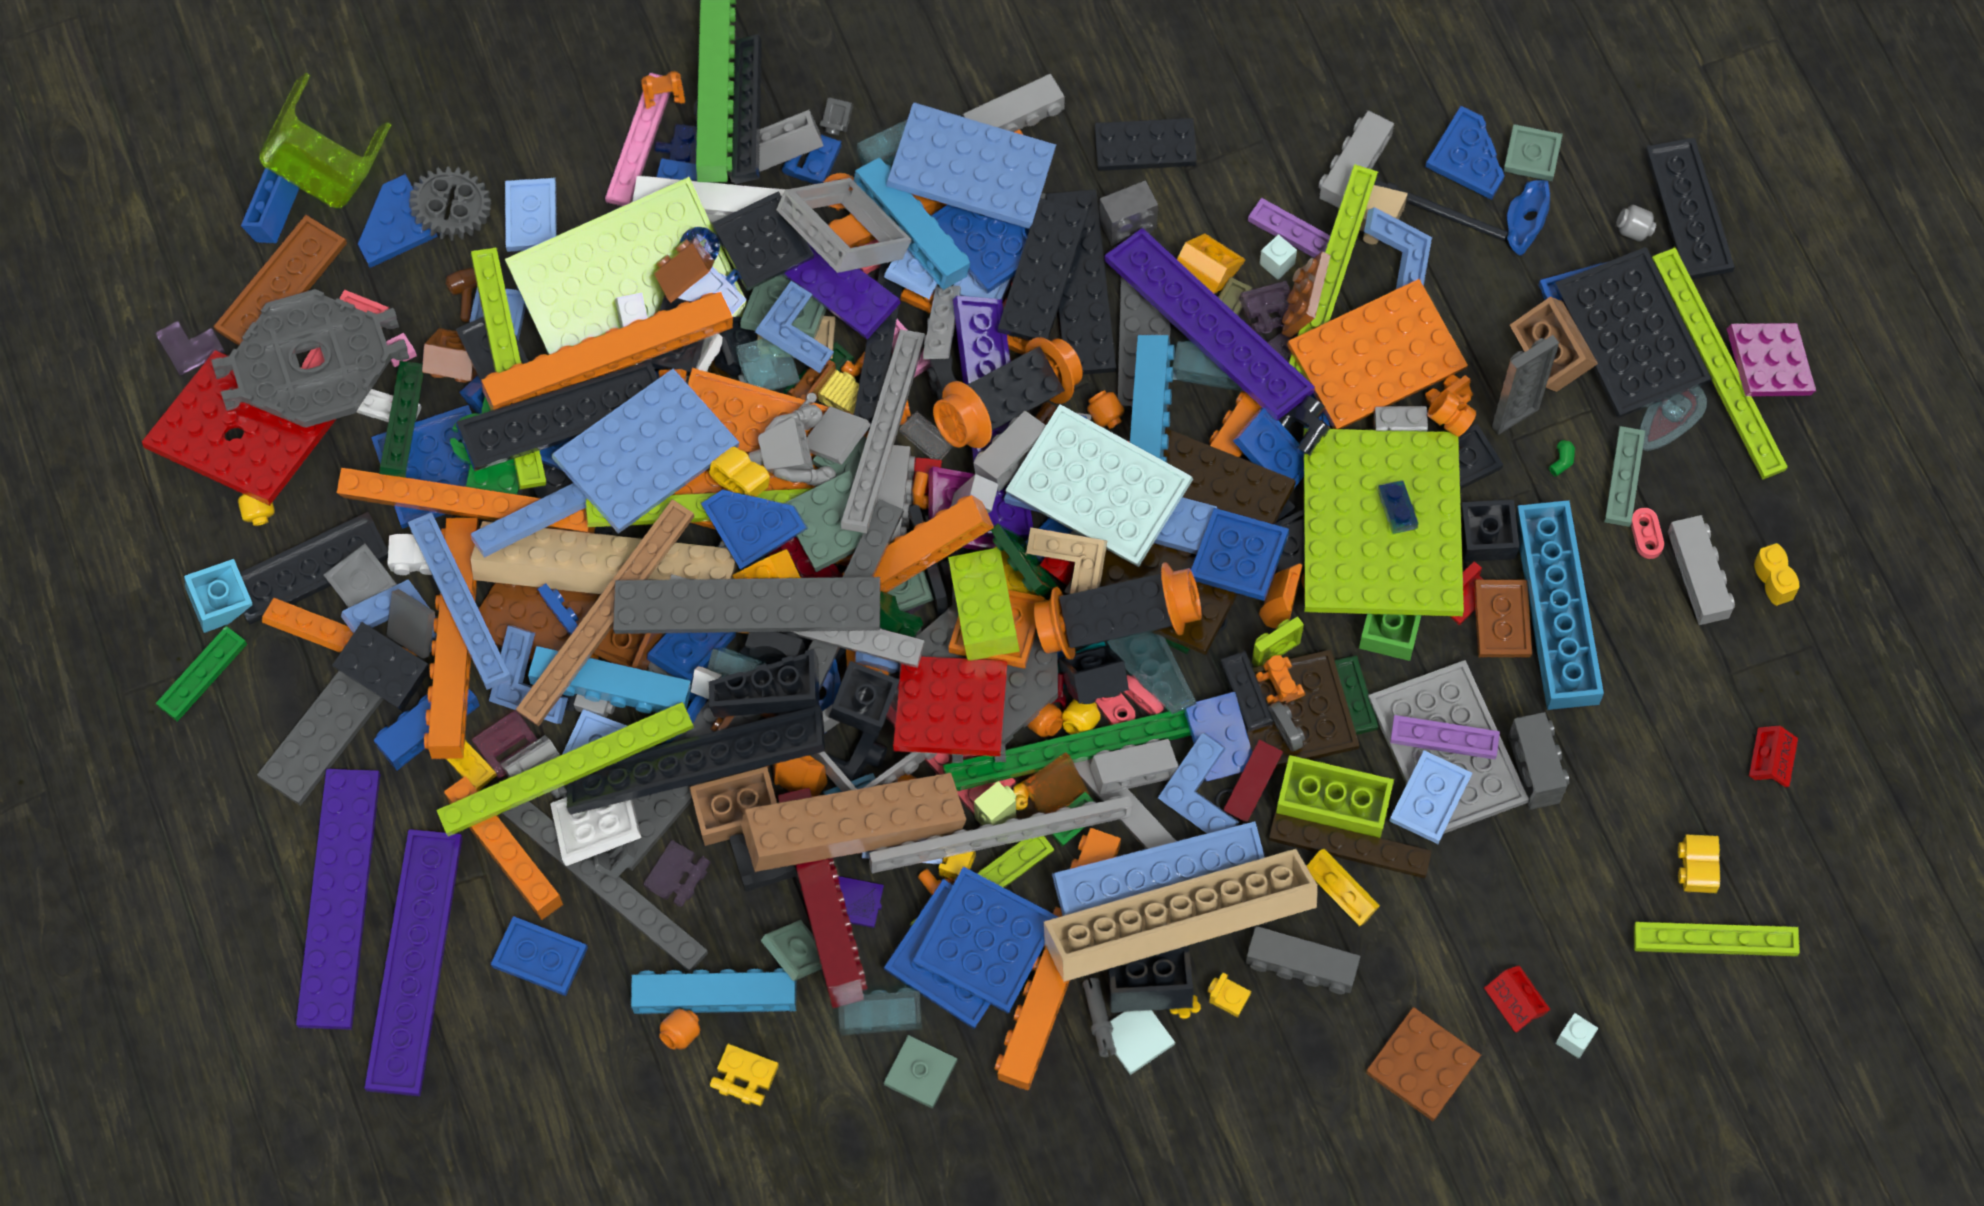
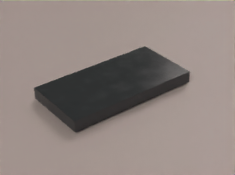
M909 506L910 526L913 531L916 525L924 521L919 506ZM937 563L925 569V573L935 599L933 602L939 617L948 608L945 589Z

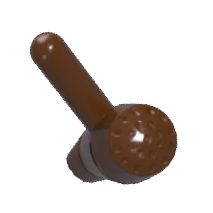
M473 267L462 269L446 276L448 290L453 295L462 293L460 318L463 322H468L471 318L472 289L477 287Z

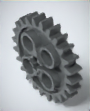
M450 167L446 168V172H442L440 168H437L435 175L427 171V178L420 176L419 183H414L413 190L410 192L409 208H411V216H416V224L422 223L423 231L430 228L431 236L437 232L440 233V239H443L446 234L449 235L451 240L454 239L456 234L463 239L465 232L473 236V228L480 231L481 223L486 224L487 216L490 215L491 199H488L489 191L484 190V183L477 184V176L470 179L469 171L463 175L460 174V168H457L455 173L451 172ZM452 187H456L454 192V200L451 204L449 219L444 220L446 215V208L449 204Z

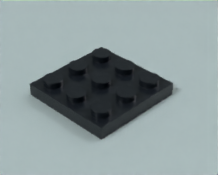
M779 191L711 224L713 231L747 291L814 259V254L807 241L777 211L782 198Z

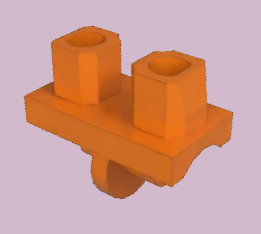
M1452 374L1445 380V390H1449L1460 400L1459 403H1468L1471 400L1470 397L1473 396L1469 386L1471 381L1466 375L1458 378ZM1431 389L1425 395L1429 406L1441 393L1437 389Z

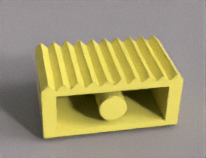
M835 370L818 392L819 402L827 407L831 406L854 414L859 383H856L854 377L849 373H841Z

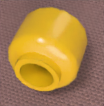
M245 494L241 495L238 499L242 519L246 522H253V526L268 523V518L275 513L273 502L269 506Z
M1073 699L1062 713L1063 727L1070 735L1093 730L1100 720L1097 704L1095 702L1079 704Z

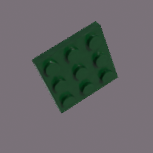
M999 523L991 529L995 536L992 540L999 550H1005L1009 555L1007 561L1016 572L1019 570L1024 576L1022 579L1023 584L1030 592L1034 591L1038 596L1042 595L1046 600L1050 599L1052 589L1058 586L1049 573L1040 566L1041 562L1036 555L1026 553L1028 544L1023 537Z

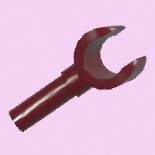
M1058 673V698L1053 704L1055 702L1062 703V711H1064L1067 699L1063 694V674Z

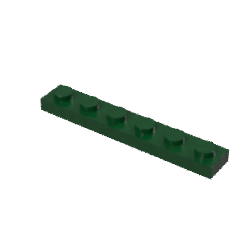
M400 361L380 465V474L406 477L424 377L422 372L423 364Z

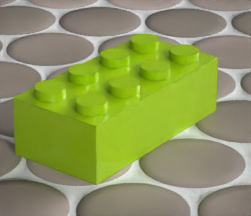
M999 548L948 557L967 660H978L995 655L1019 652Z
M1289 755L1276 813L1380 838L1394 779Z

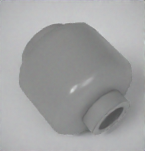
M1631 205L1627 209L1623 208L1617 219V227H1619L1620 234L1639 242L1647 236H1652L1656 223L1653 222L1652 212L1636 205Z

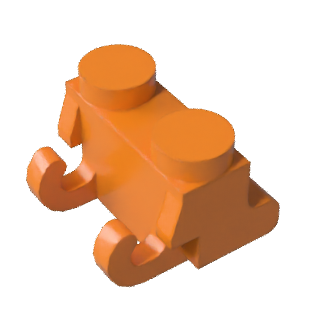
M673 71L668 73L667 76L661 77L648 75L641 80L646 109L656 106L655 100H652L655 99L654 94L671 91L676 96L674 97L675 103H685L681 76L678 72Z
M1281 655L1272 656L1264 664L1265 671L1268 670V672L1256 674L1258 682L1270 679L1278 694L1274 697L1269 695L1266 698L1268 704H1274L1278 701H1286L1288 703L1305 696L1301 684L1295 685L1288 669L1292 665L1288 657L1282 658Z

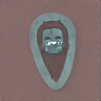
M1700 387L1648 407L1640 430L1645 431L1643 450L1650 451L1668 445L1687 432L1702 418L1707 408V398Z

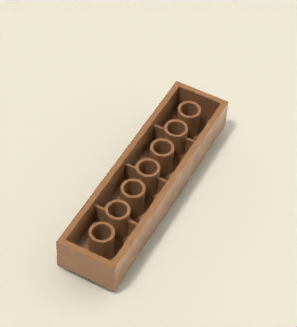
M947 773L745 809L741 827L754 871L757 872L872 851L880 847L899 846L908 841L921 842L931 836L938 835L944 837L952 835L954 832L963 829L966 817L952 774Z

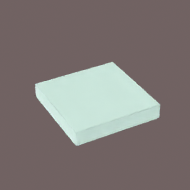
M1152 1010L1123 1012L1110 1021L1113 1026L1112 1037L1116 1047L1115 1055L1130 1075L1175 1045L1174 1040Z

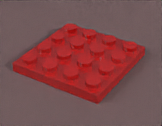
M921 656L918 668L901 664L894 751L1001 756L1007 661L983 659L969 661L963 658Z

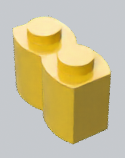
M734 446L713 460L710 465V476L719 485L731 492L757 497L768 488L770 476L766 468L752 462L745 451Z
M1777 543L1760 549L1754 561V567L1758 577L1765 583L1768 598L1776 606L1792 601L1799 589V580L1793 569L1788 566L1786 552Z
M1686 835L1683 842H1679L1678 857L1683 858V867L1679 868V883L1683 884L1685 892L1717 893L1720 887L1719 837Z

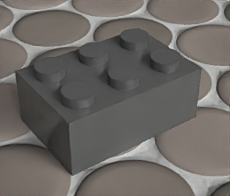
M1545 712L1514 719L1508 735L1519 777L1529 798L1527 803L1529 810L1559 804L1566 793L1567 785H1569L1568 773L1566 769L1562 770L1560 760H1562L1561 749L1559 745H1555L1552 737L1555 735L1554 726L1551 720H1547Z

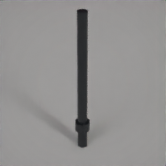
M1377 179L1375 180L1374 185L1407 193V203L1502 241L1506 239L1507 231L1399 189L1398 185L1391 182L1387 184Z

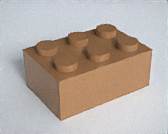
M1550 296L1510 324L1525 352L1531 349V346L1541 338L1547 339L1554 335L1558 340L1559 345L1546 385L1548 389L1557 392L1598 364L1564 303Z
M767 767L690 787L705 846L729 840L730 836L744 834L741 822L745 809L777 804Z

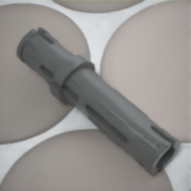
M1090 978L1092 986L1089 985L1087 979L1083 982V988L1085 989L1093 1023L1091 1030L1097 1039L1099 1055L1109 1057L1107 1049L1110 1050L1111 1056L1116 1053L1112 1037L1113 1026L1108 1021L1100 980L1098 978Z

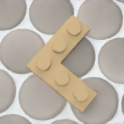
M1030 528L1026 553L1075 562L1070 594L1100 587L1107 540Z

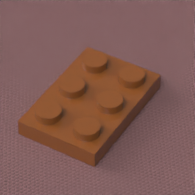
M1322 251L1315 258H1310L1304 267L1296 270L1293 276L1294 287L1287 299V302H1289L1288 310L1282 319L1284 324L1283 335L1291 338L1315 319L1331 255Z
M1475 580L1474 596L1478 657H1531L1532 645L1527 580Z

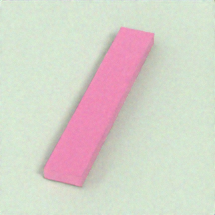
M650 73V74H649V75L654 76V77H661V75H657V74H653V73ZM670 92L654 94L655 99L652 100H655L656 106H652L651 109H646L644 93L642 94L605 197L606 202L621 206L632 203L636 178L642 175Z

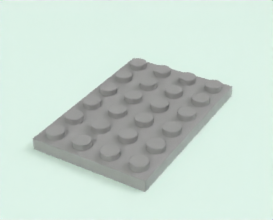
M1466 660L1368 695L1376 719L1406 785L1423 751H1427L1472 772V776L1444 833L1528 803L1529 798L1500 735L1496 760L1390 743L1394 715L1498 731Z

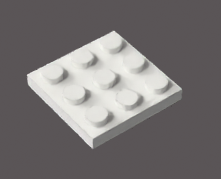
M567 797L550 803L562 860L566 866L641 838L632 800L572 815L567 810Z

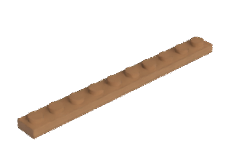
M671 500L516 708L518 713L537 726L542 723L614 626L615 580H648L695 517L693 512L675 500Z

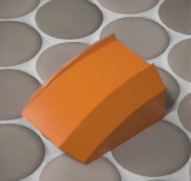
M1301 564L1293 565L1273 576L1264 606L1259 612V616L1267 627L1277 629L1281 622L1286 619L1290 620L1300 581Z
M811 756L772 765L775 785L779 784L789 792L809 788L811 796L814 797L818 796L828 783L825 765Z

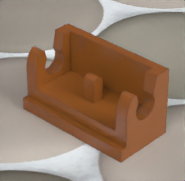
M829 360L820 373L810 367L795 387L788 391L787 395L806 400L809 393H814L818 399V392L836 370L835 363Z

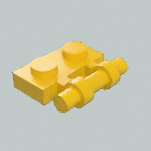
M728 1044L717 1068L719 1072L726 1074L724 1080L713 1077L710 1087L719 1090V1093L725 1096L730 1094L741 1098L742 1102L746 1104L754 1103L761 1106L765 1096L756 1093L758 1087L769 1090L779 1065L777 1062ZM737 1078L749 1083V1085L745 1089L733 1083Z

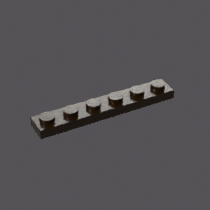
M1275 813L1269 841L1317 853L1325 849L1333 857L1424 879L1426 878L1432 852L1431 850Z

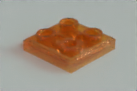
M1066 752L1023 782L1038 813H1054L1058 809L1068 807L1084 792L1089 794L1070 755Z

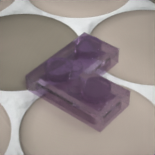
M178 321L156 332L159 341L180 376L205 363L215 350L220 353L225 352L212 328L190 340Z

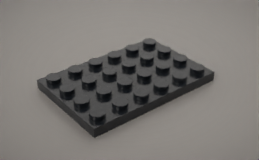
M1647 247L1555 282L1554 288L1560 300L1564 303L1598 363L1593 368L1618 418L1711 381L1712 378Z

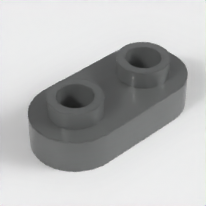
M1279 701L1268 706L1273 722L1288 748L1292 752L1302 748V741L1305 740V736L1299 726H1294L1289 707L1286 704L1282 705Z

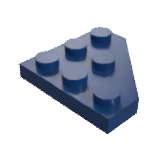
M1461 106L1428 159L1426 167L1492 200L1503 182L1504 174L1502 168L1499 167L1496 158L1497 154L1492 140L1486 131L1483 116Z
M406 174L382 185L358 242V246L369 268L437 237V234L431 236L430 228L423 231L422 223L416 224V216H411L409 202L410 192L413 188Z
M721 490L701 503L740 570L751 566L808 529L798 510L793 505L727 490Z

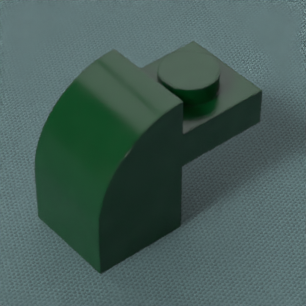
M880 591V629L914 637L923 626L921 617L900 611L896 597Z

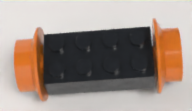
M1041 337L1034 338L1026 345L1024 355L968 385L959 381L947 384L943 390L942 399L934 405L933 414L936 426L944 439L955 447L969 445L973 448H983L990 442L992 431L1019 417L1024 411L1029 412L1049 400L1057 404L1069 401L1073 395L1074 386L1079 384L1082 379L1080 359L1075 350L1062 339L1049 341Z
M1167 562L1162 564L1161 574L1064 596L1061 590L1055 587L1052 589L1049 600L1036 602L1034 605L1035 623L1043 650L1047 654L1062 651L1069 660L1074 659L1075 648L1174 627L1178 635H1183L1186 623L1201 620L1202 617L1199 592L1191 569L1173 571Z

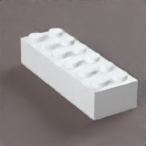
M637 176L633 202L681 180ZM691 181L707 215L728 216L777 191L782 196L785 191L783 189Z

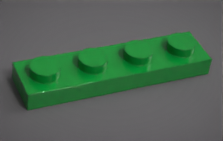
M225 626L156 702V705L178 722L245 648L247 642Z

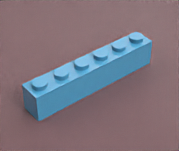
M879 157L855 171L854 182L912 239L908 250L943 290L967 277L970 266L968 256L957 248L951 236L944 233L939 227L937 220L925 211L922 203L915 199L911 193L886 186L891 167L888 164H885Z
M1138 335L1130 443L1167 463V457H1163L1164 450H1168L1169 438L1168 434H1165V427H1170V412L1166 411L1167 405H1171L1172 392L1171 389H1168V382H1173V367H1170V360L1175 358V347L1170 345L1168 335Z
M536 646L528 674L530 684L534 685L559 651ZM589 658L563 695L574 696V694H578L593 702L605 700L609 701L611 705L624 708L626 705L636 707V710L642 713H651V711L661 712L681 702L687 708L691 693V681Z
M750 969L747 973H736L735 970H721L720 973L709 974V971L696 970L693 971V974H682L681 971L676 970L667 971L666 974L641 971L639 975H632L631 1007L634 1014L672 1013L675 1009L690 1010L694 1013L796 1011V980L793 981L784 969H776L770 973H763V970Z

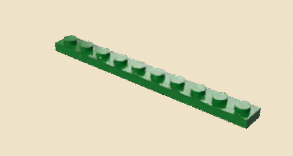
M1184 708L1009 749L1006 750V762H995V756H980L963 760V763L943 765L944 774H952L956 790L961 791L1093 759L1094 755L1104 750H1109L1110 752L1117 751L1124 746H1139L1153 739H1159L1160 741L1169 739L1170 741L1190 736L1191 733Z

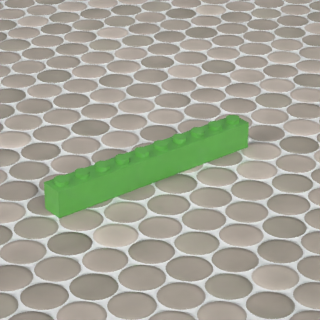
M701 0L696 155L697 182H728V172H732V157H728V153H733V138H728V134H733V119H729V115H734L733 100H729V96H734V81H730V77H734V62H730V59H735V46L730 44V41H735V26H731V22H735V8H731V4H736V0Z

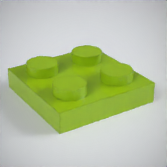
M1298 616L1291 621L1289 619L1284 620L1277 626V630L1271 634L1264 633L1256 639L1252 657L1254 667L1262 666L1272 656H1282L1300 644L1304 624Z

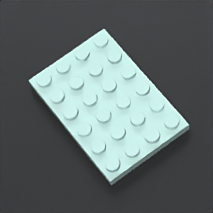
M1059 405L1005 491L1012 497L1084 537L1107 540V550L1139 567L1193 481V478L1070 409Z

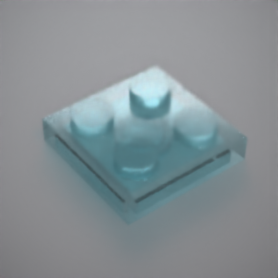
M765 338L736 346V352L747 384L775 390L800 382L792 355Z

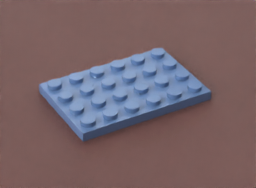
M913 102L886 186L1030 229L1056 145Z
M671 369L552 454V459L619 534L710 468L711 462L733 446L739 447V441L674 369Z

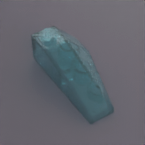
M1147 632L1107 641L1110 648L1124 660L1125 669L1171 714L1197 704L1163 636Z

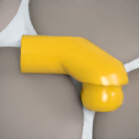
M1035 775L1014 786L1016 810L1025 809L1028 806L1029 793L1041 787Z

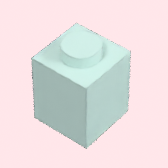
M1278 234L1261 250L1260 265L1276 279H1279L1295 264L1297 250Z
M1574 1013L1560 1034L1556 1044L1577 1058H1580L1598 1028Z

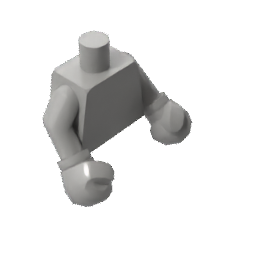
M806 405L799 410H794L790 414L776 416L765 428V432L758 436L760 449L749 453V458L752 462L758 465L764 464L766 470L773 473L776 478L786 481L801 482L817 487L836 477L835 470L830 466L818 469L813 468L805 430L815 427L822 420L823 413L816 405Z

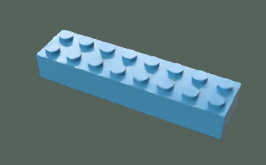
M1559 501L1519 505L1515 513L1524 578L1527 580L1529 607L1547 710L1599 705L1604 692L1570 502Z

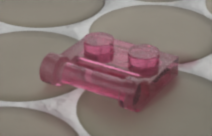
M515 710L474 737L472 741L490 767L496 772L497 777L500 778L506 774L501 763L537 741V738ZM526 738L529 743L498 763L495 757Z

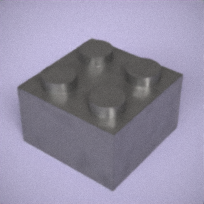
M1146 180L1100 198L1099 221L1111 246L1121 244L1141 228L1148 234L1157 228L1158 204Z

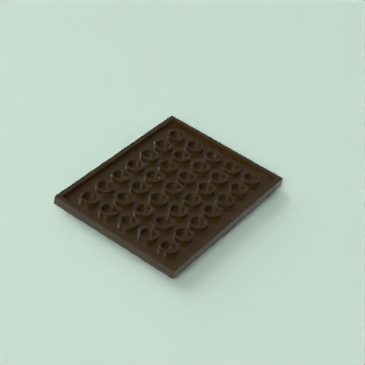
M1165 428V434H1168L1169 446L1168 450H1164L1163 457H1167L1168 464L1193 478L1183 498L1217 506V509L1275 525L1296 485L1294 479ZM1153 543L1138 567L1106 549L1100 587L1161 574V567L1165 562L1170 565L1173 571L1191 569L1196 554ZM1073 576L1064 591L1065 595L1070 594ZM1196 582L1201 603V620L1186 623L1183 635H1178L1174 627L1152 631L1151 633L1206 655L1238 593Z

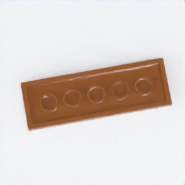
M305 215L214 325L215 331L240 345L243 341V335L252 322L255 323L262 314L261 310L266 303L309 291L347 244L346 240Z

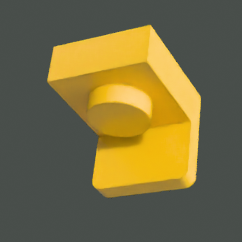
M1222 973L1220 979L1216 977L1213 979L1208 989V992L1211 993L1209 1002L1239 1017L1251 995V991L1228 980V975Z

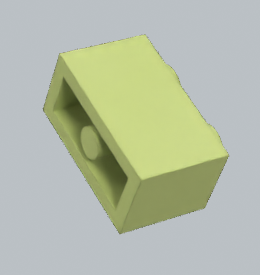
M998 781L974 801L975 819L981 826L986 824L999 825L1007 820L1015 819V793L1007 785L1003 787Z

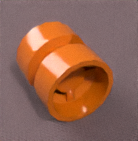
M1444 390L1432 402L1427 416L1439 425L1445 424V430L1459 437L1474 421L1476 411L1464 402L1459 403V398L1449 390Z

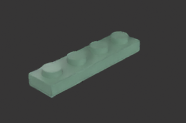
M1622 426L1618 430L1605 523L1630 527L1632 523L1645 437L1644 430Z

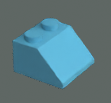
M234 559L184 576L186 591L204 633L230 624L252 606V601Z

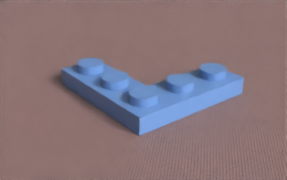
M1375 207L1369 209L1364 232L1403 252L1396 289L1418 279L1424 285L1432 237Z
M791 281L761 321L755 333L820 373L834 351L792 326L812 294Z
M406 580L342 611L341 617L353 634L361 622L373 628L389 619L392 591L400 589L428 607V605L411 582ZM434 624L430 652L432 651V641L437 639V633H434Z
M513 625L507 627L501 657L510 673L511 680L492 688L489 698L490 702L516 710L533 687L524 684L523 679L535 636L534 632ZM561 696L544 720L556 724L562 723L568 698Z
M1202 733L1158 798L1208 834L1235 827L1239 822L1196 792L1226 749L1209 735Z

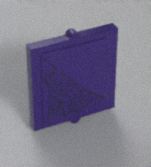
M838 876L847 915H849L851 924L875 928L878 910L882 909L880 902L884 885Z

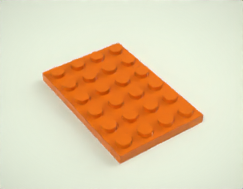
M1420 279L1287 342V346L1304 377L1315 386L1314 395L1317 401L1325 406L1324 413L1333 429H1342L1373 414L1375 407H1388L1448 378L1452 374L1454 375L1466 369L1468 366Z

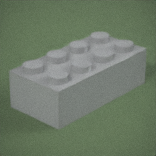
M893 445L876 502L877 505L879 499L904 510L889 545L895 538L906 535L907 529L910 527L909 506H912L915 456H911L909 446Z

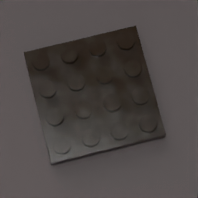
M1331 650L1289 659L1292 665L1288 669L1295 685L1301 684L1305 696L1288 703L1286 701L1280 703L1282 705L1286 704L1289 707L1294 726H1299L1303 731L1305 740L1302 741V748L1292 752L1274 722L1271 725L1250 732L1247 731L1245 726L1252 753L1259 740L1283 751L1275 768L1287 766L1289 755L1313 760L1356 750L1360 746ZM1264 665L1252 668L1255 676L1259 672H1262V674L1268 672V670L1265 671ZM1267 679L1258 682L1267 706L1272 705L1268 704L1266 698L1269 695L1274 697L1278 694L1271 680Z

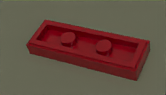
M1261 740L1258 741L1223 810L1224 812L1248 823L1283 751Z

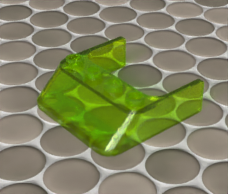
M305 73L296 80L260 152V161L268 170L329 206L341 208L348 203L367 176L392 124L386 122L376 130L364 157L355 155L297 119L295 106L310 78V75Z

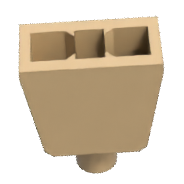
M1374 185L1359 230L1364 231L1368 210L1373 207L1399 220L1405 207L1407 193ZM1364 233L1363 240L1366 243L1377 244V238Z

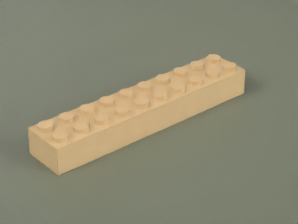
M482 521L480 529L493 522ZM543 528L486 557H483L475 545L471 556L473 580L541 587L546 583L550 589L602 594L642 539ZM674 543L648 580H670L671 574L688 579H734L732 575L739 572V566L728 548Z
M1293 849L1045 921V945L1065 982L1317 908V884L1298 851Z

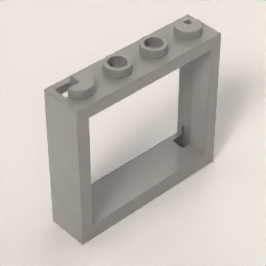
M851 178L787 189L784 191L777 207V211L837 273L901 260L904 258L912 240ZM842 203L879 243L850 248L816 214L813 208Z
M896 689L893 700L891 702V706L896 712L899 693L898 689ZM832 705L823 711L824 733L839 723V721L828 717ZM825 752L811 755L812 758L825 765L826 774L842 792L857 790ZM912 752L864 788L896 783L900 776L904 774L910 775L918 768L922 761L925 759L930 760L938 753Z

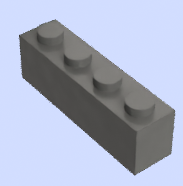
M1256 926L1246 964H1249L1252 969L1265 972L1270 970L1277 972V976L1284 979H1292L1294 977L1303 980V983L1313 987L1322 985L1329 987L1331 992L1345 994V992H1351L1360 956Z

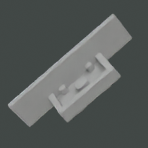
M950 286L944 290L941 287L935 288L931 315L927 321L928 331L924 337V359H949L955 326L953 299L956 296H960V286Z

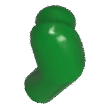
M1562 440L1557 444V449L1560 453L1559 459L1548 467L1554 477L1560 475L1574 463L1575 447L1570 441Z

